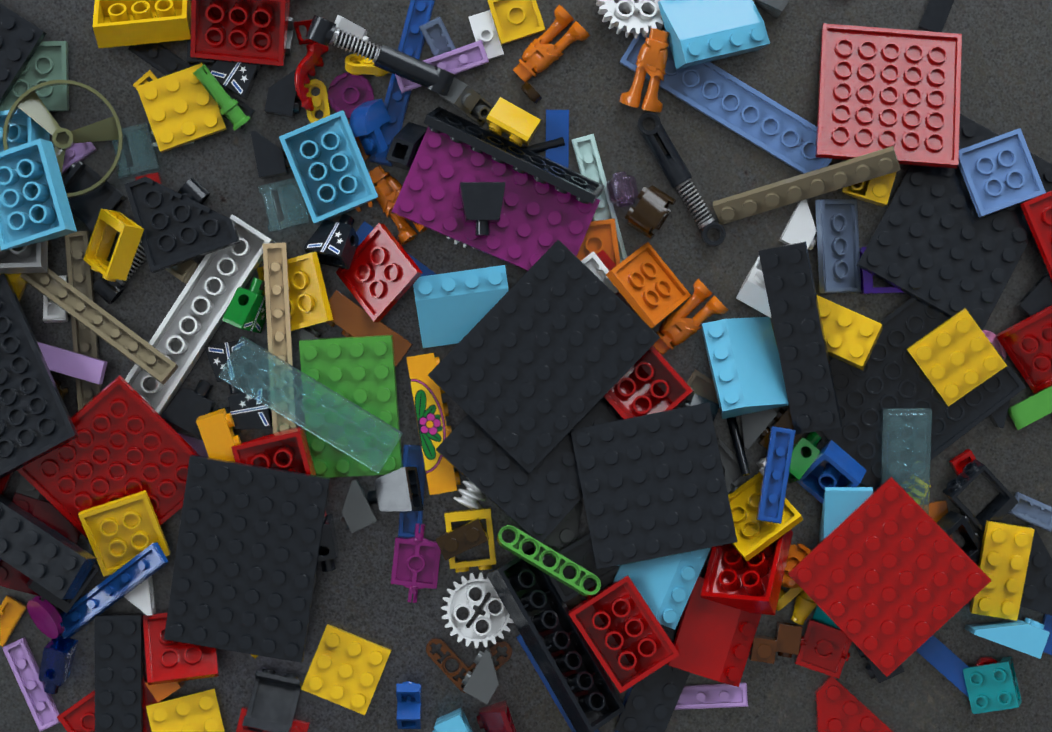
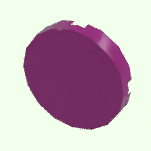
M349 72L338 75L331 82L328 100L331 108L336 113L344 110L347 119H350L355 108L366 101L374 100V90L369 80L363 75H352Z
M35 596L28 601V613L34 624L43 634L52 639L58 638L63 634L65 628L60 625L63 622L62 618L46 599L42 601L41 596Z

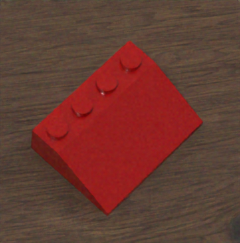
M191 0L190 57L284 66L290 0Z
M653 345L604 397L623 419L673 410L690 396L694 390Z
M304 426L279 431L231 447L235 462L316 475Z
M792 529L749 561H746L732 544L712 547L700 595L701 598L750 613L775 615L793 536Z
M628 575L569 610V616L620 694L680 655Z
M698 576L684 608L673 643L680 655L668 662L667 665L739 687L762 614L746 612L701 598L700 595L705 578Z

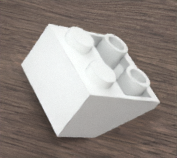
M758 256L743 282L736 299L772 318L760 257Z

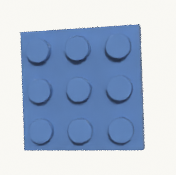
M1021 128L959 150L958 166L979 218L1046 193Z

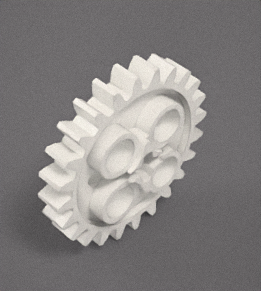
M597 0L596 6L600 7L598 14H605L602 22L610 21L608 28L617 27L616 34L625 31L626 38L630 33H633L635 39H637L639 33L646 38L651 28L661 30L664 25L658 5L660 0Z
M479 572L477 579H475L473 573L469 574V580L461 576V584L454 581L455 589L447 588L450 597L442 598L447 602V606H442L441 609L447 611V614L441 616V619H448L449 621L444 627H452L453 629L449 635L458 634L457 642L464 638L465 646L467 647L471 641H473L475 648H478L479 642H482L486 648L488 640L495 645V637L498 636L504 639L502 631L510 632L506 625L507 623L514 622L509 618L508 611L488 577L483 579L482 572ZM474 587L479 588L481 591V597L476 601L469 597V592ZM489 592L491 596L482 607L483 615L478 614L473 620L472 625L467 628L466 624L475 613L473 606H479L485 595ZM493 600L500 603V610L495 614L491 613L488 609L489 603ZM460 607H466L468 610V617L465 620H459L456 616V611ZM479 620H485L488 624L487 630L483 633H479L476 630V623Z

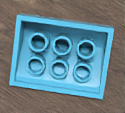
M753 0L658 1L665 31L669 32L668 42L676 69L757 51L770 44L764 20Z
M344 110L279 136L314 224L319 225L325 220L334 219L379 197Z
M40 138L0 152L1 251L77 232L52 142Z
M505 265L419 277L413 284L422 347L430 348L458 344L509 291Z
M770 317L731 318L702 324V336L722 419L789 405Z
M711 548L620 565L613 583L628 575L658 622L675 630Z

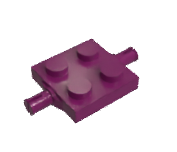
M420 523L415 524L414 537L395 538L391 584L403 585L409 588L407 602L410 603L412 601V594L413 603H417L418 589H437L441 550L436 541L424 538L425 524H421L419 533Z

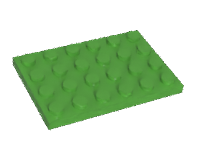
M393 335L300 340L299 351L306 435L316 475L329 478L386 475L402 468Z

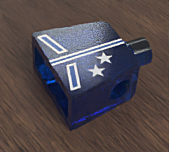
M63 636L52 639L44 647L38 678L39 681L45 682L44 692L57 694L59 686L69 677L78 640L64 639Z

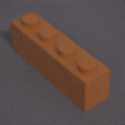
M338 290L329 299L333 320L326 323L333 328L335 325L343 329L341 334L345 337L393 335L395 367H398L413 346L411 342L383 322H373L362 307Z

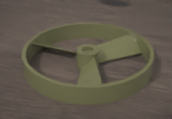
M52 80L30 88L15 101L8 112L3 128L4 151L9 149V127L16 110L19 108L52 135V141L56 146L54 151L61 174L65 151L70 149L74 143L119 140L117 155L106 175L87 189L66 193L67 198L88 194L99 188L111 177L121 158L123 132L115 110L102 94L80 82ZM57 85L79 87L100 98L110 109L113 116L70 131L58 125L35 92Z

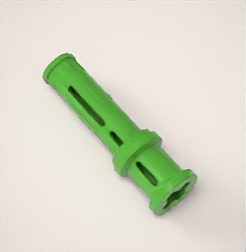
M205 64L193 73L220 106V113L225 115L233 124L234 131L251 119L238 106L239 102L231 99Z

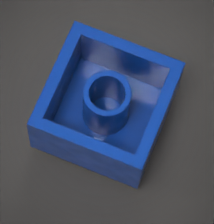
M830 440L820 450V454L802 478L796 482L823 504L825 487H857L867 470L835 442Z

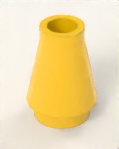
M804 590L796 596L791 620L799 625L804 624L805 620L817 606Z

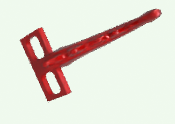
M312 19L294 22L299 45L308 44L306 45L307 54L298 64L294 76L295 89L302 102L301 107L308 111H314L312 98L306 96L309 89L304 87V84L310 83L308 75L315 76V66L323 67L324 63L321 55L329 50L328 46L311 39H302L299 26L304 25L308 32Z

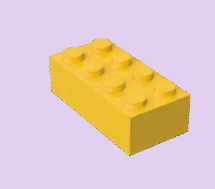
M95 0L93 31L98 48L191 39V0Z
M817 295L828 355L863 370L880 336L883 324Z

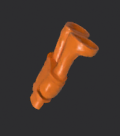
M558 5L554 10L555 20L552 25L538 39H534L523 52L522 59L518 60L519 64L513 69L524 82L528 81L532 76L536 77L538 73L543 72L553 62L559 60V57L564 55L562 52L569 45L577 40L584 41L590 36L575 21L560 40L554 45L549 44L562 30L574 21L573 17L561 5Z
M651 28L649 37L645 38V43L642 45L637 56V67L631 88L628 92L621 94L619 102L638 108L645 77L648 73L650 80L641 109L651 112H662L663 104L658 99L660 82L661 80L664 81V75H666L667 47L669 46L667 39L669 32Z
M379 165L369 172L379 196L376 200L380 204L383 213L386 214L387 219L390 216L399 231L397 241L403 246L415 239L418 234L405 218L391 213L402 185ZM413 222L420 234L428 229Z
M699 279L693 284L694 293L676 312H672L662 323L660 331L656 332L660 338L656 341L654 347L662 355L670 348L673 350L674 346L680 345L691 335L697 333V330L702 328L700 325L714 314L723 315L728 311L714 295L692 318H686L698 305L713 294Z

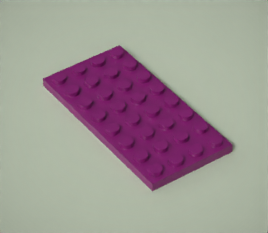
M428 126L391 213L526 271L557 240L577 256L600 200L596 199L593 204H584L578 201L576 196L570 193H561L555 189L554 185L540 183L534 179L533 175L519 173L512 168V165L498 163L491 158V155L485 152L483 154L477 153L470 148V145L464 142L456 143L450 139L449 135L443 132H433ZM460 182H505L500 220L497 223H490V236H476L475 223L465 222L459 190Z

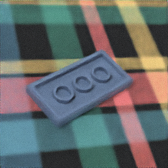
M857 199L815 200L820 294L861 292L860 267L856 266L860 259Z

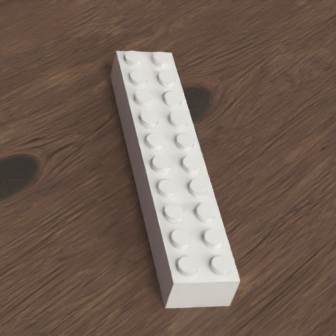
M233 214L230 219L235 223L240 243L205 255L149 341L150 345L178 365L177 370L163 385L135 364L125 379L160 416L166 410L205 350V346L209 344L222 324L223 316L237 288L246 287L262 262V244L275 242Z

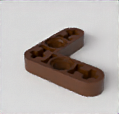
M435 637L430 639L426 646V653L461 692L466 693L463 691V683H461L463 679L459 676L456 680L454 676L458 675L462 668L466 670L463 672L464 676L468 671L473 672L477 664L472 663L468 667L442 638ZM504 640L497 641L495 645L493 644L489 648L491 649L492 656L497 654L498 646L501 648L506 646L508 648L506 650L507 656L500 655L496 659V661L500 662L498 665L495 664L496 671L512 655V646ZM432 643L436 645L440 643L442 645L440 650L444 655L447 651L450 653V655L443 659L442 663L438 660L442 656L438 652L434 654L431 652L433 648ZM449 659H455L459 663V668L454 672L448 671L445 664Z

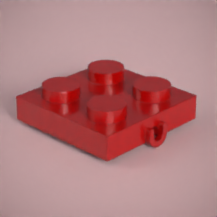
M809 619L804 635L801 636L799 654L796 655L794 663L839 679L845 661L848 662L849 649L852 640L840 629Z

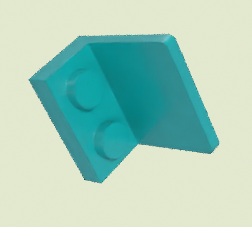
M1012 656L1004 657L998 663L963 669L973 714L1019 708L1022 699Z

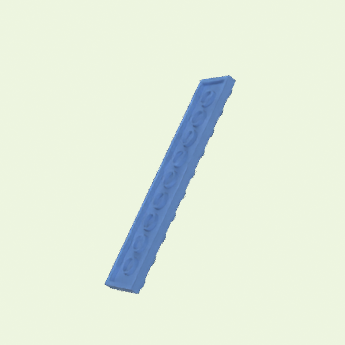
M639 33L637 39L634 38L619 62L633 72H636L637 56L642 45L645 43V38L641 33ZM670 45L667 47L666 75H664V81L661 80L659 87L802 174L827 167L832 159L816 158L817 126L711 62L676 69ZM647 73L645 79L649 81L650 75Z

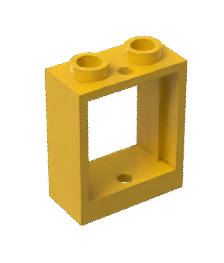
M101 208L83 260L91 266L90 269L101 273L102 278L108 281L115 282L116 279L126 281L144 229L121 212ZM118 231L120 232V235L118 237L114 252L109 262L107 259L112 244L114 242L116 233Z
M491 507L445 512L446 532L452 530V522L474 520L479 517L480 519H486L487 535L489 537L490 558L456 561L454 556L449 559L450 569H455V572H467L469 567L478 566L479 570L492 569V565L497 564Z

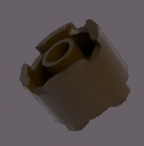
M653 185L649 188L643 187L637 197L640 200L636 207L632 206L625 216V219L628 220L627 225L649 239L655 236L652 231L654 229L659 230L671 212L668 208L669 204L674 205L676 202L674 198Z

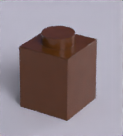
M777 621L775 639L777 640L776 652H778V656L792 658V654H799L803 629L801 625Z
M755 634L748 656L751 661L774 664L777 640L775 637Z

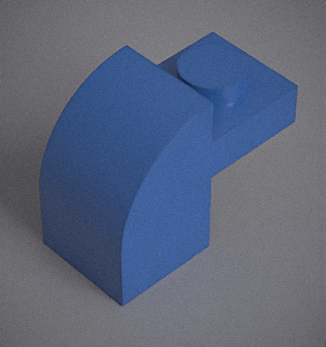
M382 98L364 102L355 108L350 116L349 124L354 137H359L366 155L381 153L388 149L380 126L391 119Z
M411 681L396 684L398 729H421V685Z

